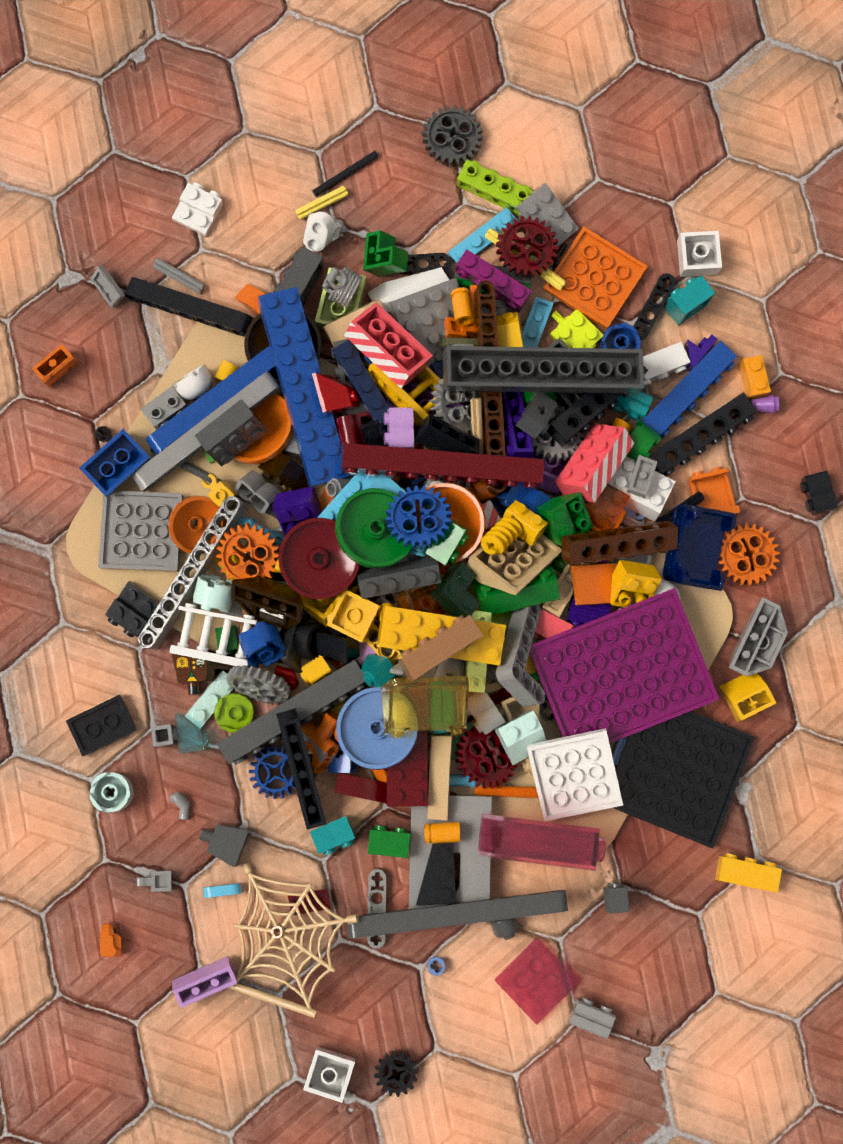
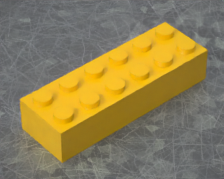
M383 606L377 647L406 651L409 648L415 650L420 647L418 642L426 637H429L431 640L437 636L435 632L443 626H446L448 629L454 625L452 621L457 617ZM474 620L483 636L449 658L500 666L506 625Z

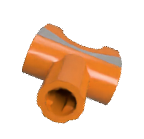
M327 710L319 725L309 721L302 727L307 751L311 749L313 753L311 767L315 774L323 772L333 761L339 750V745L331 739L339 716L333 711Z

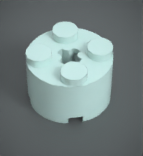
M208 574L198 576L193 603L201 605V609L213 611V608H216L222 612L229 613L233 604V599L231 598L232 580L227 579L225 582L219 576Z
M102 773L91 784L90 800L98 810L113 813L124 810L131 803L134 796L132 783L125 775L120 773ZM109 788L115 789L114 796L108 795L110 793Z

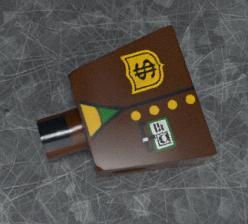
M171 653L178 683L187 684L188 695L200 694L199 683L208 682L206 681L208 660Z

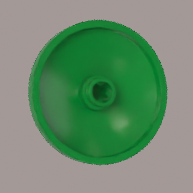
M380 488L364 489L351 495L341 506L335 521L336 538L343 552L357 564L377 569L390 567L400 562L411 550L412 545L410 543L406 548L404 547V541L397 543V537L392 538V531H388L387 528L389 524L386 523V518L389 516H387L386 510L390 509L389 502L395 503L393 496L399 497L395 493ZM407 506V507H405V508L403 509L404 511H407V512H408V511H411V509H410L409 506ZM412 525L405 527V530L408 531L414 529Z

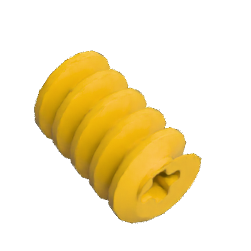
M503 516L481 538L480 542L483 550L490 555L502 554L522 534V527L513 517Z

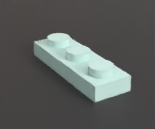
M223 670L220 671L215 680L211 682L184 715L200 729L214 713L218 700L224 695L229 694L233 689L230 687L231 685L227 684L228 674Z

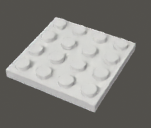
M606 728L527 745L544 821L623 806Z

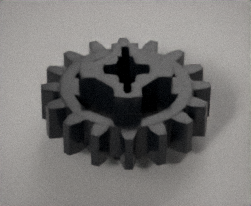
M393 1050L392 1056L386 1052V1059L379 1058L378 1060L381 1065H375V1069L379 1072L374 1074V1078L380 1079L376 1082V1085H383L382 1092L389 1090V1096L396 1092L397 1097H399L401 1091L406 1095L408 1087L410 1089L414 1088L412 1081L417 1082L418 1080L417 1077L413 1076L418 1073V1069H413L416 1062H410L411 1055L405 1058L404 1051L396 1055V1051ZM394 1060L403 1061L404 1064L395 1063ZM387 1064L389 1068L388 1073L383 1076V1068ZM393 1069H396V1071H401L399 1078H397L395 1075L391 1076L393 1074ZM410 1071L409 1079L405 1083L404 1076ZM390 1082L395 1083L398 1087H393L388 1084Z

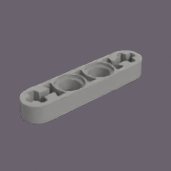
M374 869L369 874L368 914L386 912L387 878L385 872L381 869ZM376 872H380V876H383V880L379 882V887L384 886V890H371V886L375 887V880H372V876H375ZM376 892L381 893L383 896V901L380 904H375L371 900V896ZM385 934L378 935L382 938L378 945H375L374 941L370 940L374 936L367 937L369 946L375 949L382 947L385 943Z

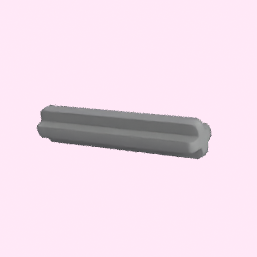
M156 258L152 266L154 269L196 293L201 294L205 286L203 283L163 260Z

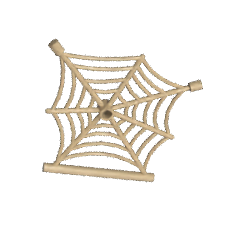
M249 862L242 865L245 874L249 876L247 902L238 924L233 925L234 928H238L241 937L242 959L236 976L237 984L228 987V989L317 1018L318 1010L313 1009L310 1004L314 990L326 974L330 971H336L331 963V942L336 931L343 923H358L359 917L356 914L342 918L330 911L318 899L311 883L280 882L252 874L253 870ZM255 878L278 885L305 887L303 893L273 890L258 885ZM253 884L256 890L254 912L248 925H242L241 923L250 903ZM260 889L271 893L300 897L296 903L274 902L266 900ZM309 890L317 903L338 920L328 921L318 912L308 895ZM305 897L316 915L324 922L317 923L304 902ZM260 898L264 905L262 914L257 925L251 926L256 916ZM301 903L314 924L307 925L302 918L298 908ZM268 904L294 907L290 912L279 913L271 910ZM265 911H267L269 915L266 928L259 927ZM295 912H297L303 926H296L293 922L292 916ZM273 914L287 916L281 926L278 925ZM289 921L293 926L292 928H286ZM271 922H272L273 925H274L273 928H269L270 925H271ZM338 924L328 941L327 963L322 959L320 950L321 940L330 925ZM325 926L318 939L317 956L312 951L313 938L318 927ZM242 929L248 930L251 940L250 963L242 971L245 961V941ZM307 929H313L308 950L303 946V937ZM301 930H303L302 933H301V936H300V943H298V942H297L298 932L301 931ZM252 931H257L259 939V952L255 957ZM260 932H265V946L263 948ZM289 932H295L294 939L287 934ZM268 933H271L273 937L268 941ZM277 938H280L283 947L271 946V944ZM285 939L291 942L292 944L287 946ZM296 946L300 951L292 959L289 950ZM267 949H278L285 951L288 960L283 956L273 953H263ZM302 952H305L309 956L297 970L294 962ZM261 957H274L282 959L289 964L293 973L275 964H254ZM313 958L318 963L309 971L302 983L299 973L304 965ZM320 965H323L327 970L313 984L308 998L304 989L310 975ZM275 968L286 972L296 979L300 991L287 981L276 976L245 974L249 969ZM249 977H265L277 980L293 989L302 997L306 1006L239 984L238 982Z

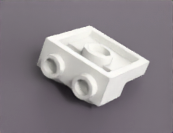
M196 182L193 185L188 183L179 198L180 203L172 216V221L206 237L223 206V201L217 192L210 191L208 193L203 190L204 187Z

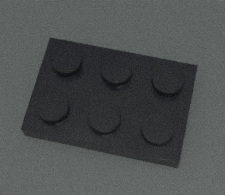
M120 694L66 720L83 757L137 731L136 725Z

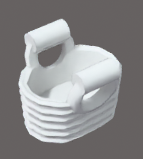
M325 212L309 213L303 239L306 248L313 252L323 250L328 244L338 239L342 225L335 223L333 218Z

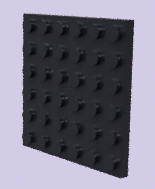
M692 711L628 736L615 768L623 806L613 807V809L713 849L755 737Z

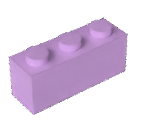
M227 956L172 980V990L180 1008L237 984L236 973Z

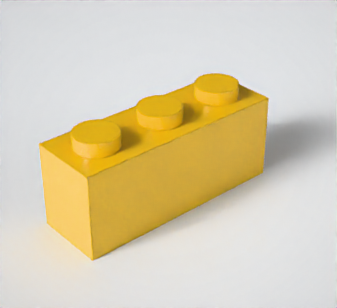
M726 853L725 857L719 856L715 880L778 893L782 869L776 868L777 864L765 861L764 865L756 864V859L745 857V861L737 860V855Z

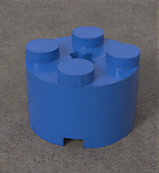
M626 323L612 325L605 331L600 348L640 349L641 340L638 335L639 333L633 326Z
M261 621L256 623L255 627L239 635L240 645L249 666L256 668L259 667L258 664L263 663L265 666H268L280 660L284 655L283 650L285 651V646L277 627Z

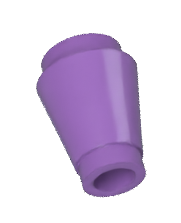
M773 394L751 399V403L757 411L773 414L774 412H779V396H774Z

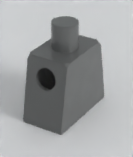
M217 824L214 832L203 828L199 839L209 843L208 853L232 867H237L250 830Z

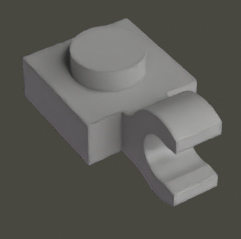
M151 871V877L137 878V886H151V892L172 891V871Z

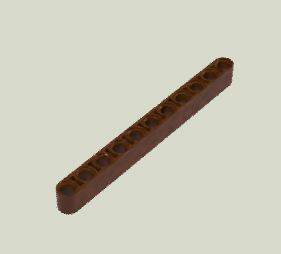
M483 280L474 291L477 346L499 347L495 287L489 280ZM480 288L487 289L489 294H482ZM481 307L488 308L490 314L483 313ZM482 327H489L491 333H485ZM480 391L484 454L506 456L502 392ZM488 403H493L496 406V411L489 410ZM489 423H495L497 425V430H491L489 427ZM490 442H496L499 447L498 450H493ZM500 483L501 489H495L493 486L487 485V490L492 495H499L506 487L502 483Z

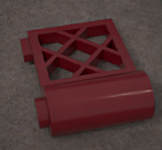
M368 411L336 418L342 446L344 443L364 444L359 425H362L360 417L368 416L371 418Z

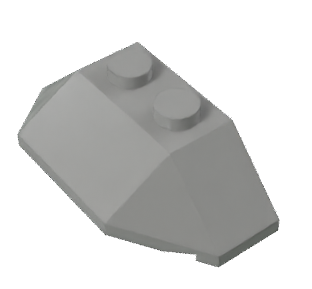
M763 597L760 599L733 650L728 668L746 677L772 668L788 634L780 605Z

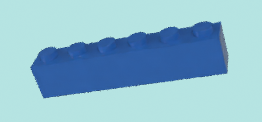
M720 340L642 422L658 432L659 436L663 439L671 431L668 428L672 424L677 425L683 419L682 414L685 410L690 412L697 404L694 401L698 397L702 399L710 391L708 387L712 383L716 385L722 379L721 374L723 371L729 372L736 364L734 360L737 355Z

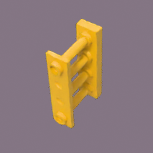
M374 363L368 367L367 371L378 389L397 408H413V424L418 427L428 416V413L435 404L429 401L422 408L414 399L428 387L433 391H437L434 385L439 384L438 380L440 378L427 366L418 375L423 382L408 394Z

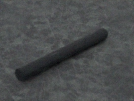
M376 151L371 152L313 189L312 193L317 197L378 158V154Z

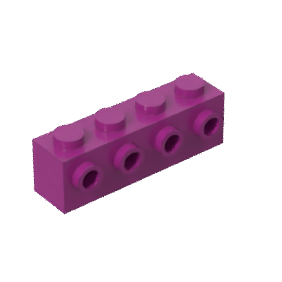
M467 249L456 264L455 272L461 278L469 280L474 285L478 286L483 280L492 282L495 287V299L505 303L511 310H516L520 313L530 298L532 290ZM480 288V290H484V291L488 292L487 289H485V288Z

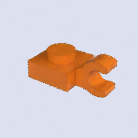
M446 317L444 320L446 338H474V333H476L475 324L458 326L454 318Z

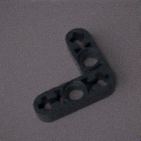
M445 253L408 255L407 264H412V260H415V269H412V265H407V271L400 272L403 275L418 274L442 267L449 280L452 279L450 257ZM442 258L445 263L444 266H440V263L435 262H439V259ZM425 259L428 262V266L420 268L417 264L418 261ZM431 259H434V267H431Z

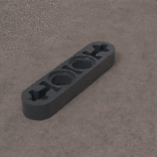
M665 273L659 277L633 326L639 330L642 323L646 324L643 333L639 335L641 341L645 340L675 285V278L671 274ZM668 279L669 285L666 286L664 291L660 290L663 286V281ZM654 295H660L663 299L662 303L657 304L653 302L652 297ZM644 312H653L654 318L647 320L644 317Z

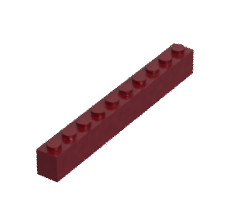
M344 443L342 446L340 471H345V474L357 475L358 472H364L366 476L386 474L388 478H397L398 475L406 476V479L416 480L418 477H426L427 481H438L439 478L446 479V482L457 483L458 480H464L466 484L485 482V485L497 486V483L505 484V487L513 488L517 487V485H525L526 489H537V486L543 483L544 459Z

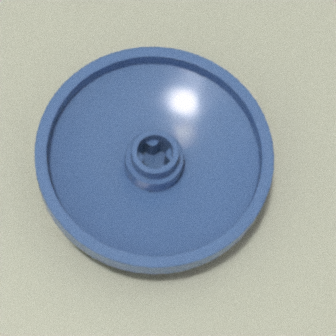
M375 687L356 693L344 704L337 719L336 732L339 745L350 760L367 769L382 770L399 764L411 753L418 738L419 727L413 707L401 694L391 689Z

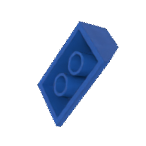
M122 429L79 468L107 497L150 457Z

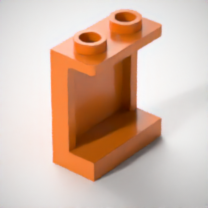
M722 466L711 469V472L708 473L698 471L693 473L688 479L691 495L700 491L705 498L704 501L695 506L699 525L734 517L740 513L739 505H735L727 475L729 472L728 468L722 469Z

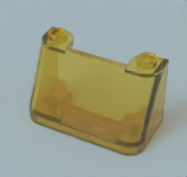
M418 677L412 682L409 678H396L386 682L381 686L385 735H392V738H402L409 731L446 730V732H451V735H462L463 731L467 729L468 677Z

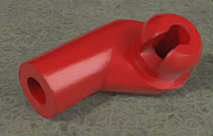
M277 665L274 674L284 677L287 686H290V690L296 689L299 680L295 671Z

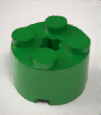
M638 420L635 423L636 428L629 432L634 445L626 456L634 461L637 460L639 455L649 458L651 454L649 450L653 446L655 447L661 439L658 432L641 420Z

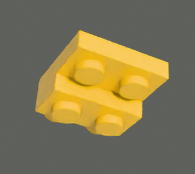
M344 590L337 595L335 600L337 604L334 610L329 612L326 625L364 643L381 606L367 599H362L348 590Z

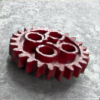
M530 215L527 220H524V217L521 216L519 222L513 218V225L507 222L506 228H501L502 234H498L497 239L499 241L496 242V247L499 248L496 254L501 255L499 262L505 261L503 268L510 267L509 273L515 270L517 277L521 272L524 278H526L527 273H530L531 277L534 278L535 272L541 275L542 269L547 272L548 265L553 266L554 261L552 259L557 258V254L554 252H558L559 249L558 246H555L558 244V239H553L556 232L550 233L551 225L544 227L545 220L538 223V217L532 221ZM523 232L526 237L520 238L517 236V233ZM535 239H542L544 243L538 244L535 242ZM515 249L518 250L520 254L513 255L510 251ZM535 256L538 260L534 262L528 257Z
M473 726L471 731L467 730L464 732L465 736H461L459 738L461 742L456 744L460 750L455 752L456 755L460 756L455 762L462 765L458 770L465 771L462 777L468 775L470 777L469 783L475 780V787L482 783L483 789H486L488 786L493 789L496 785L500 787L503 785V782H508L509 777L514 775L512 770L517 769V766L515 764L512 765L495 730L485 735L484 732L479 733L476 727ZM488 740L492 741L493 747L488 744ZM471 747L476 749L477 755L473 754ZM497 758L502 761V766L497 763ZM480 765L485 768V773L480 770Z

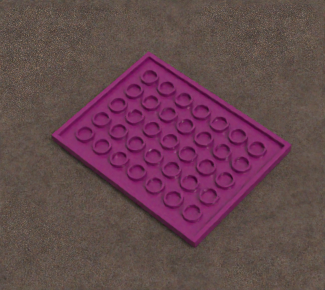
M675 588L531 645L529 652L562 737L606 728L610 744L719 700Z

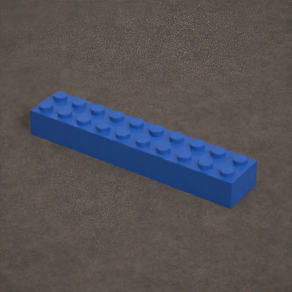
M294 287L260 295L258 297V306L308 486L313 488L322 487L332 478L348 479L350 475L345 474V471H340L342 446L333 414L322 412L312 374H321L298 289Z

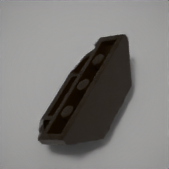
M264 577L234 579L232 581L231 598L238 602L241 608L250 616H255V619L283 629H288L302 621L303 602L299 594L290 586Z

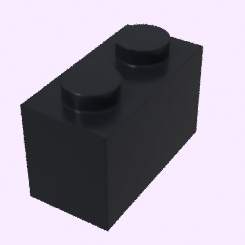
M331 627L315 632L316 655L324 656L325 659L329 660L335 659L343 664L350 663L352 660L360 657L358 640Z

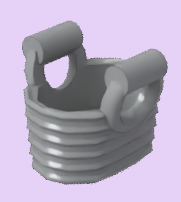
M347 266L343 270L332 268L321 287L330 294L328 300H332V302L334 301L347 308L362 280V276H359V274H356ZM337 280L339 285H335L334 281Z

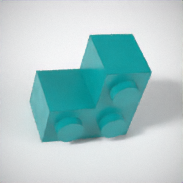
M348 816L310 831L318 853H324V856L335 852L334 847L341 845L342 848L352 845L354 843L353 839L356 838Z

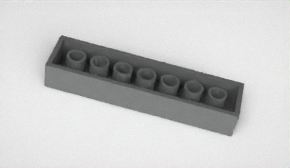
M353 660L216 743L228 764H240L249 758L247 754L252 752L254 755L265 749L264 744L267 742L272 744L282 738L276 716L277 713L296 708L299 721L307 723L317 717L315 713L318 711L323 713L334 707L332 703L336 700L342 702L351 696L349 694L351 691L355 690L358 692L367 687L368 685L363 679L364 675L361 672L362 666L357 660Z

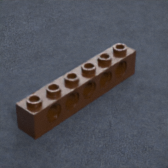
M670 521L564 535L562 536L561 558L571 566H579L581 563L586 562L594 564L600 560L614 561L621 557L633 558L634 555L649 556L655 552L668 553L670 550L677 549L678 526Z

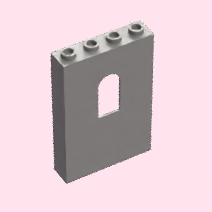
M450 795L448 820L427 819L428 806H411L409 909L438 906H416L433 844L432 842L426 844L424 837L425 823H429V825L431 823L444 822L460 823V842L453 843L454 853H460V885L456 891V903L490 899L492 796Z

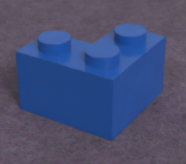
M517 485V487L513 488L506 487L502 493L495 497L501 501L500 505L508 508L517 500L537 515H539L537 507L552 499L542 491L526 489L525 485Z

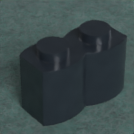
M827 471L804 476L801 479L800 489L807 497L805 501L806 509L808 512H811L812 516L838 508Z

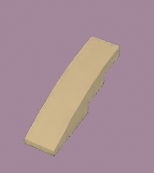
M432 734L427 819L448 820L452 736Z

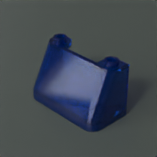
M687 504L677 505L672 523L678 526L677 549L666 553L663 568L664 579L682 585L722 591L725 577L721 571L717 570L724 532H730L735 527L737 514Z

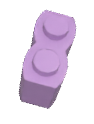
M388 408L387 413H384L383 417L384 425H387V433H384V445L413 449V408Z

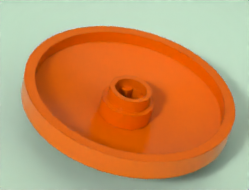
M274 393L252 410L268 431L260 439L250 444L245 451L233 457L236 461L244 464L267 462L280 454L289 443L293 434V428L285 400L277 393Z
M454 483L431 485L426 488V491H429L432 487L434 488V494L440 491V499L446 497L447 502L445 504H450V510H448L452 512V517L450 518L470 529L467 534L469 539L464 546H460L458 550L459 556L455 562L461 561L475 552L481 544L480 541L486 529L484 509L478 498L461 485ZM416 501L417 523L419 530L421 523L420 502Z

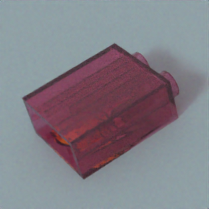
M482 814L477 854L502 860L595 871L596 862H602L605 857L606 842L603 837H599V828Z

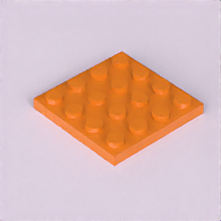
M583 227L554 270V273L566 281L564 287L558 290L547 282L543 290L572 309H577L585 317L607 330L648 266L588 228Z

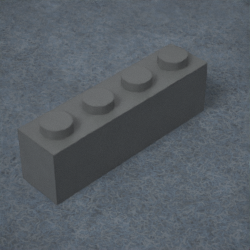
M431 556L396 563L386 568H371L357 572L362 599L441 583L438 562Z

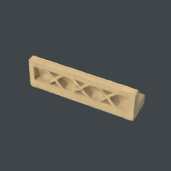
M586 562V563H581V565H590V564H591V563H588V562ZM569 564L566 565L557 581L560 599L545 602L542 606L543 610L558 618L574 593L571 565Z

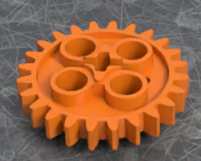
M246 523L245 528H243L242 524L237 525V530L234 527L230 529L231 534L229 532L224 533L225 538L219 540L223 545L217 547V550L221 551V553L217 554L216 557L222 558L218 565L224 566L221 573L228 572L226 579L231 576L234 579L268 577L271 579L273 577L272 572H275L274 565H276V558L279 556V552H276L280 545L273 544L277 538H269L272 533L271 531L265 534L264 526L258 530L257 524H254L251 528L250 524ZM241 537H244L248 540V546H243L241 544ZM258 547L266 550V556L258 553ZM248 551L251 553V554H250V556H251L250 559L247 558V552H248ZM237 555L240 562L234 563L231 556ZM249 564L256 566L257 573L249 570Z
M745 523L742 529L741 525L738 524L736 525V530L731 527L729 529L730 534L725 532L723 534L725 539L718 541L722 546L716 547L718 551H721V553L715 555V557L721 558L717 565H723L720 572L727 571L725 578L732 576V583L739 580V585L742 586L746 581L747 586H751L753 581L755 585H758L759 579L762 582L766 581L765 575L771 577L772 573L770 570L775 571L777 569L773 563L775 564L780 561L775 558L780 552L774 551V549L779 545L772 544L775 537L768 538L770 531L763 533L762 526L757 530L756 524L749 528L748 523ZM750 538L757 540V547L750 545ZM732 544L739 546V553L732 551ZM745 552L751 553V556H750V557H748V556L745 557V556H744V553H745ZM756 557H761L764 560L763 566L756 563ZM738 562L744 563L745 571L738 569Z

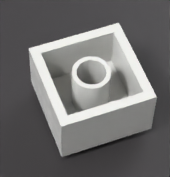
M719 231L680 233L677 239L680 277L718 275L722 268Z
M317 1046L303 1090L342 1103L356 1058Z

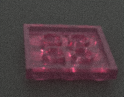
M538 937L494 979L536 1025L579 983V980Z

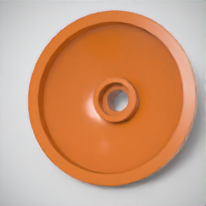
M192 496L179 502L171 512L168 522V531L173 543L182 551L191 554L220 507L212 499L205 496ZM196 519V524L191 525V521ZM223 519L221 522L222 528L226 526V519ZM216 535L211 538V544L216 542Z

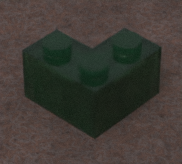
M464 562L452 565L441 579V583L437 584L430 595L451 616L459 617L463 615L465 618L468 615H472L480 604L466 590L477 575Z

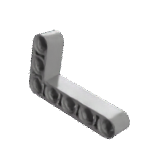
M540 604L513 610L503 644L500 666L497 665L496 677L499 683L523 707L542 704L545 701L543 688L525 670L540 616Z

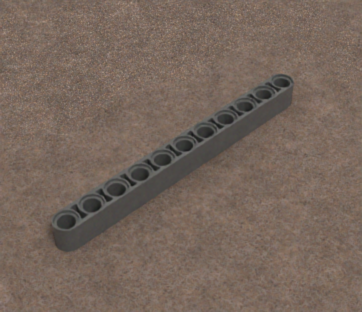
M566 890L359 915L358 923H347L348 938H361L568 911Z

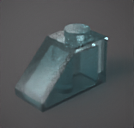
M176 713L175 720L180 754L206 751L205 746H208L207 734H204L203 730L182 714Z

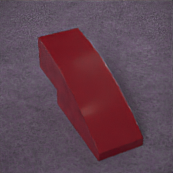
M338 773L334 793L387 804V783Z

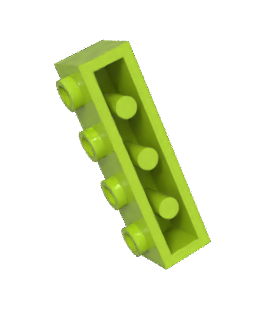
M466 160L456 181V186L504 209L507 207L510 212L520 217L521 215L515 207L534 192L529 186L515 183L514 179L503 177L493 169H486L477 161Z

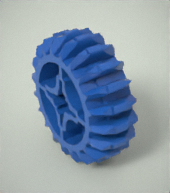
M275 745L274 751H272L270 746H267L268 753L261 750V758L254 755V758L258 760L257 764L250 762L251 766H255V770H249V773H255V777L249 779L250 781H257L253 788L255 789L260 786L259 794H262L264 790L266 791V798H269L270 793H273V799H277V793H280L281 798H285L284 791L291 795L292 792L289 788L296 789L295 784H293V776L289 779L283 772L285 764L288 762L285 747L283 746L281 752H279L278 745ZM278 755L283 757L276 765H271L266 761L271 756ZM261 765L268 771V776L264 783L260 778ZM268 766L275 769L280 767L281 771L279 772H281L280 775L283 776L284 779L276 775L272 777L271 769ZM276 779L286 784L279 789L269 788V785Z

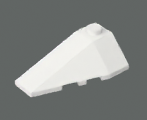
M442 267L384 282L368 292V295L372 301L380 299L385 311L393 317L388 305L389 302L448 281L449 278Z

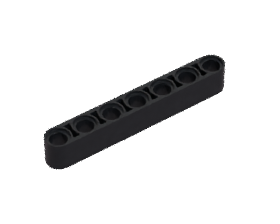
M131 277L124 294L126 298L243 337H245L246 331L253 320V317L246 313L135 277Z

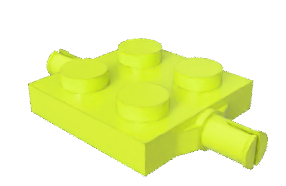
M577 309L565 318L557 310L551 315L559 324L549 336L554 341L560 337L569 348H595L596 344L603 338V334Z

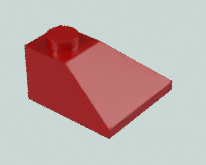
M312 374L323 413L340 414L359 407V397L354 388L331 375Z

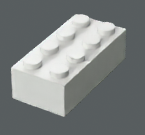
M626 456L601 495L655 521L661 513L676 481L654 471L645 498L628 493L626 491L636 461Z

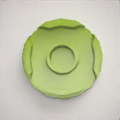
M230 693L218 700L214 710V717L216 723L222 729L235 733L252 722L254 708L247 697L238 693Z

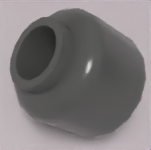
M516 918L490 921L494 935L504 940L513 938L515 936L514 933L519 928Z

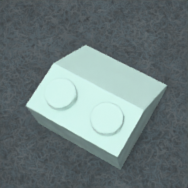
M534 710L528 711L494 729L512 765L529 757L527 745L546 741L543 728Z

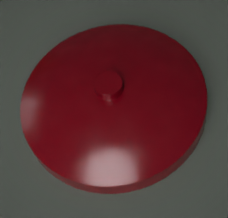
M311 518L302 521L286 534L280 545L278 562L281 574L286 583L302 596L312 599L334 597L346 590L357 575L359 564L352 561L339 546L335 534L334 520Z

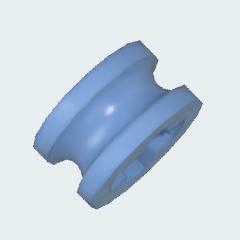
M438 956L429 959L427 963L428 971L435 976L441 975L445 970L444 960ZM435 960L442 964V968L439 967L440 971L437 972L434 968L430 967L431 964H434L433 961Z

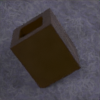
M208 661L206 681H214L216 674L220 673L221 670L228 674L233 665Z

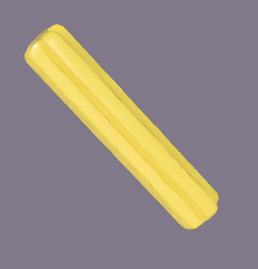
M341 186L296 209V215L302 220L308 217L309 213H315L347 197L348 191L344 186Z

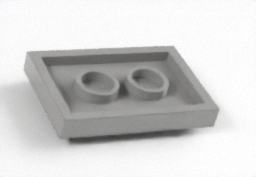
M546 183L539 186L515 207L519 214L524 217V220H527L530 215L532 221L536 217H538V223L545 220L544 227L551 225L550 233L556 232L553 239H558V244L555 246H559L579 229ZM538 238V240L541 242V244H543L544 241H543L542 239H539V238Z

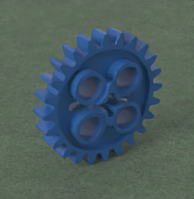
M415 485L414 491L407 487V493L400 490V498L393 496L395 503L389 502L390 509L386 510V514L389 516L386 518V523L389 524L387 526L388 531H392L391 537H397V543L404 541L405 548L410 543L412 550L415 549L416 545H419L420 549L423 550L424 544L431 548L432 541L439 544L438 537L444 539L445 534L443 532H449L447 525H452V520L449 519L452 517V512L448 511L450 510V504H445L447 502L446 497L440 499V491L434 494L433 487L426 491L425 485H423L421 490H418L417 485ZM416 501L420 502L421 534L418 533ZM427 504L433 506L429 510L423 508ZM407 506L413 508L411 511L408 512L403 510ZM428 523H433L435 525L433 528L430 529L425 527V525ZM412 525L414 529L408 531L405 530V527Z

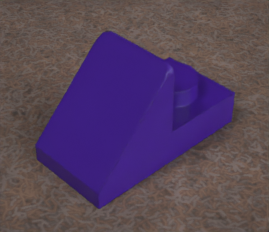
M711 334L708 339L704 337L698 346L687 339L685 351L690 360V364L687 367L689 372L715 344L717 338Z

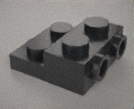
M129 581L118 598L113 601L105 615L109 617V623L114 626L119 624L123 627V632L126 635L138 637L160 601Z

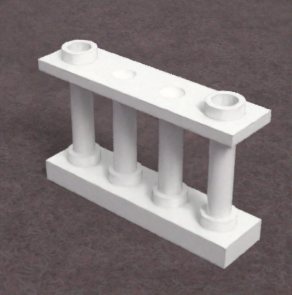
M186 603L185 607L179 606L178 610L186 611L181 639L177 646L171 645L169 653L233 666L239 665L243 667L245 665L251 668L247 664L241 645H239L238 654H235V657L227 656L228 652L226 650L232 621L244 623L242 632H246L251 629L252 624L255 625L259 622L255 621V616L245 614L243 618L199 610L197 609L198 605ZM194 613L205 615L200 644L196 650L189 649L188 644ZM213 617L225 619L219 649L216 650V654L209 653V648H207Z

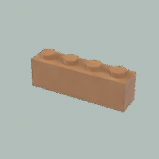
M463 615L457 617L452 621L454 625L448 629L446 626H443L435 632L437 636L431 640L429 637H426L418 642L420 647L415 650L409 648L401 653L402 658L398 662L411 682L483 636L471 615L465 618Z

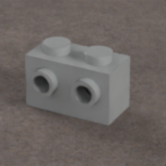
M172 386L142 407L141 410L157 430L184 410L187 405Z

